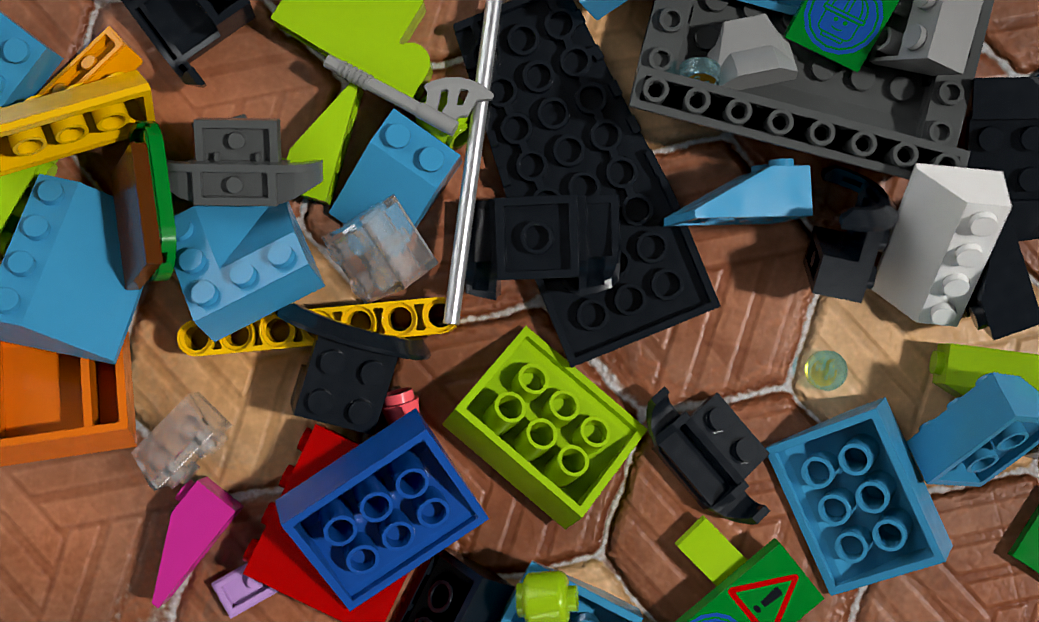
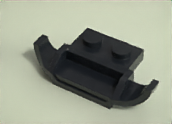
M664 386L650 399L646 409L648 432L654 444L652 450L703 510L708 509L721 518L750 525L758 524L770 510L766 505L755 502L747 495L745 490L749 485L744 479L770 453L718 392L711 395L691 415L686 411L679 414L670 403L668 398L670 392Z

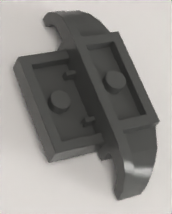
M196 118L193 120L196 159L171 161L166 158L171 193L179 198L193 202L194 205L278 206L299 197L323 181V160L309 162L282 160L280 118Z

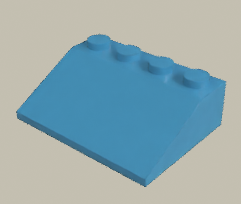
M39 174L0 265V341L116 365L143 287L140 290H125L114 197L78 181Z
M886 397L848 410L765 448L770 453L768 458L830 596L946 562L953 547L952 542Z

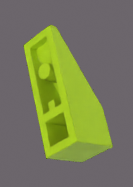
M352 82L349 83L289 149L287 159L282 158V160H290V162L323 160V181L300 195L299 197L332 205L364 93L362 88L352 84Z

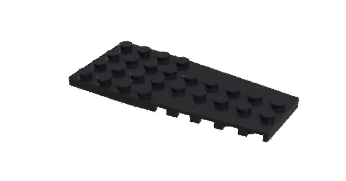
M511 0L501 5L490 88L494 98L488 103L485 126L506 197L574 194L586 196L620 195V273L618 282L612 288L579 297V278L534 279L570 368L719 308L721 305L688 226L664 227V218L681 208L652 149H649L634 114H631L616 79H613L598 44H595L580 9L577 8L573 0ZM484 12L453 25L468 77L474 81L476 78Z

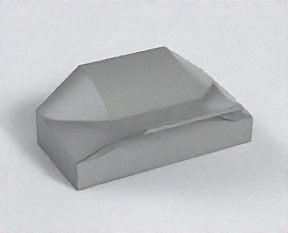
M766 14L723 22L716 45L707 53L710 75L716 79L714 84L735 90H744L794 80L798 73L788 39L776 30Z

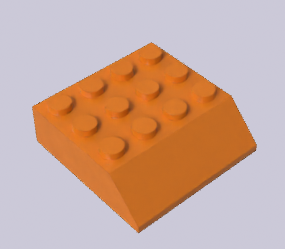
M129 332L126 334L116 365L0 341V467L137 447Z

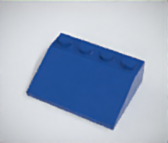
M416 408L275 500L281 526L349 611H352L489 519L452 460Z

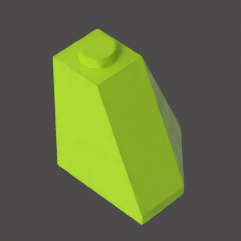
M938 343L937 350H934L930 357L929 370L933 374L932 383L955 398L964 396L976 386L975 382L980 377L992 372L1020 376L1039 391L1038 354L954 343Z

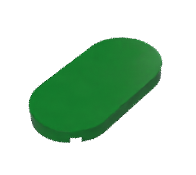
M138 120L132 125L128 139L129 142L146 143L148 147L163 263L149 278V281H167L170 279L175 266L176 228L164 141L160 127L155 121Z

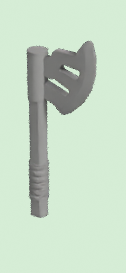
M331 54L327 56L323 63V67L336 73L337 76L345 80L347 79V81L352 82V84L365 91H370L450 136L454 135L459 126L457 119L467 118L477 102L491 101L494 98V94L489 89L474 80L461 77H444L425 84L424 88L427 93L426 103H421ZM448 92L447 105L440 112L438 108L441 93ZM460 92H468L464 103L457 105Z

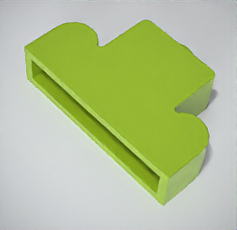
M281 0L271 16V20L277 28L323 56L327 57L331 54L342 61H346L348 64H352L353 67L355 66L363 70V72H367L369 75L374 76V78L417 101L425 90V84L429 83L432 78L433 66L427 51L419 44L408 43L426 13L424 0Z

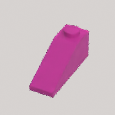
M207 476L196 482L189 480L175 497L179 504L171 512L152 604L157 608L171 599L244 507Z

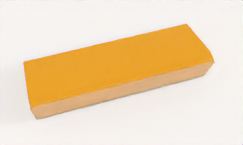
M108 26L36 95L45 96L63 91L73 84H88L102 80L116 72L127 73L134 71L143 61L111 26Z

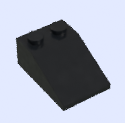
M1010 213L964 310L965 317L972 318L976 329H984L993 340L1039 325V306Z

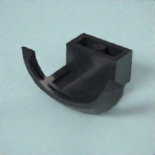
M121 0L182 82L186 85L204 88L206 83L190 63L256 18L249 0Z
M833 165L822 169V179L859 193L855 207L848 209L840 215V226L842 229H847V232L818 226L813 227L803 264L813 294L862 303L865 291L871 290L874 286L877 274V267L874 266L877 253L878 251L883 252L887 246L889 229L893 228L899 219L898 209L885 190L872 179L850 169Z
M295 303L275 311V314L285 322L316 335L307 365H301L290 400L293 415L374 435L398 357L412 360H427L431 356L430 350L422 338L398 337L363 329L325 317Z

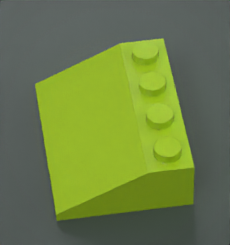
M527 326L523 328L442 423L444 427L565 530L583 518L648 430L577 368H570L568 361Z

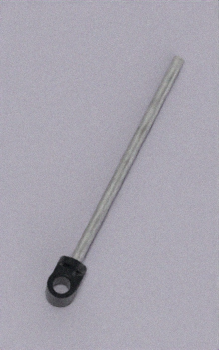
M486 0L475 81L489 90L491 88L502 0ZM489 101L477 102L470 115L443 323L449 325H459Z

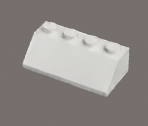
M916 163L898 209V222L891 228L887 246L882 252L877 265L876 280L872 290L916 323L957 327L1012 208L1003 172Z

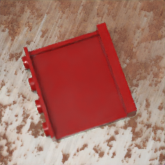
M322 423L315 424L313 430L307 427L297 445V450L302 453L296 465L289 464L279 482V486L284 488L281 496L360 444L326 428V425ZM271 501L260 522L266 525L260 539L253 538L244 553L242 560L248 564L243 574L341 622H385L408 573L352 611H349L281 526L276 503Z

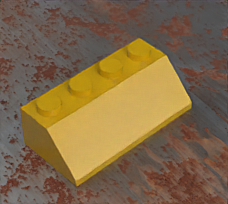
M138 70L127 73L116 72L102 80L88 84H73L63 91L45 96L34 95L27 98L24 102L0 107V177L128 139L130 129L136 121H155L149 83Z

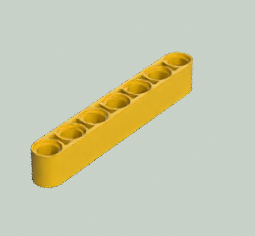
M445 297L309 309L325 317L350 325L355 314L365 312L371 319L369 330L398 337L446 334L457 327V325L448 324L441 328L435 326L431 321V311L435 306L445 304ZM399 308L407 309L412 316L411 325L404 331L396 330L391 323L393 312ZM273 312L246 326L249 331V338L241 346L233 341L232 334L216 342L208 336L206 346L202 349L196 348L192 341V335L199 327L193 320L184 323L177 333V342L179 348L189 356H213L313 346L316 336L313 333L287 323L290 328L289 336L283 342H278L272 335V326L280 318Z

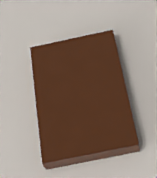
M130 143L111 173V182L125 290H140L163 263L148 147L146 143Z

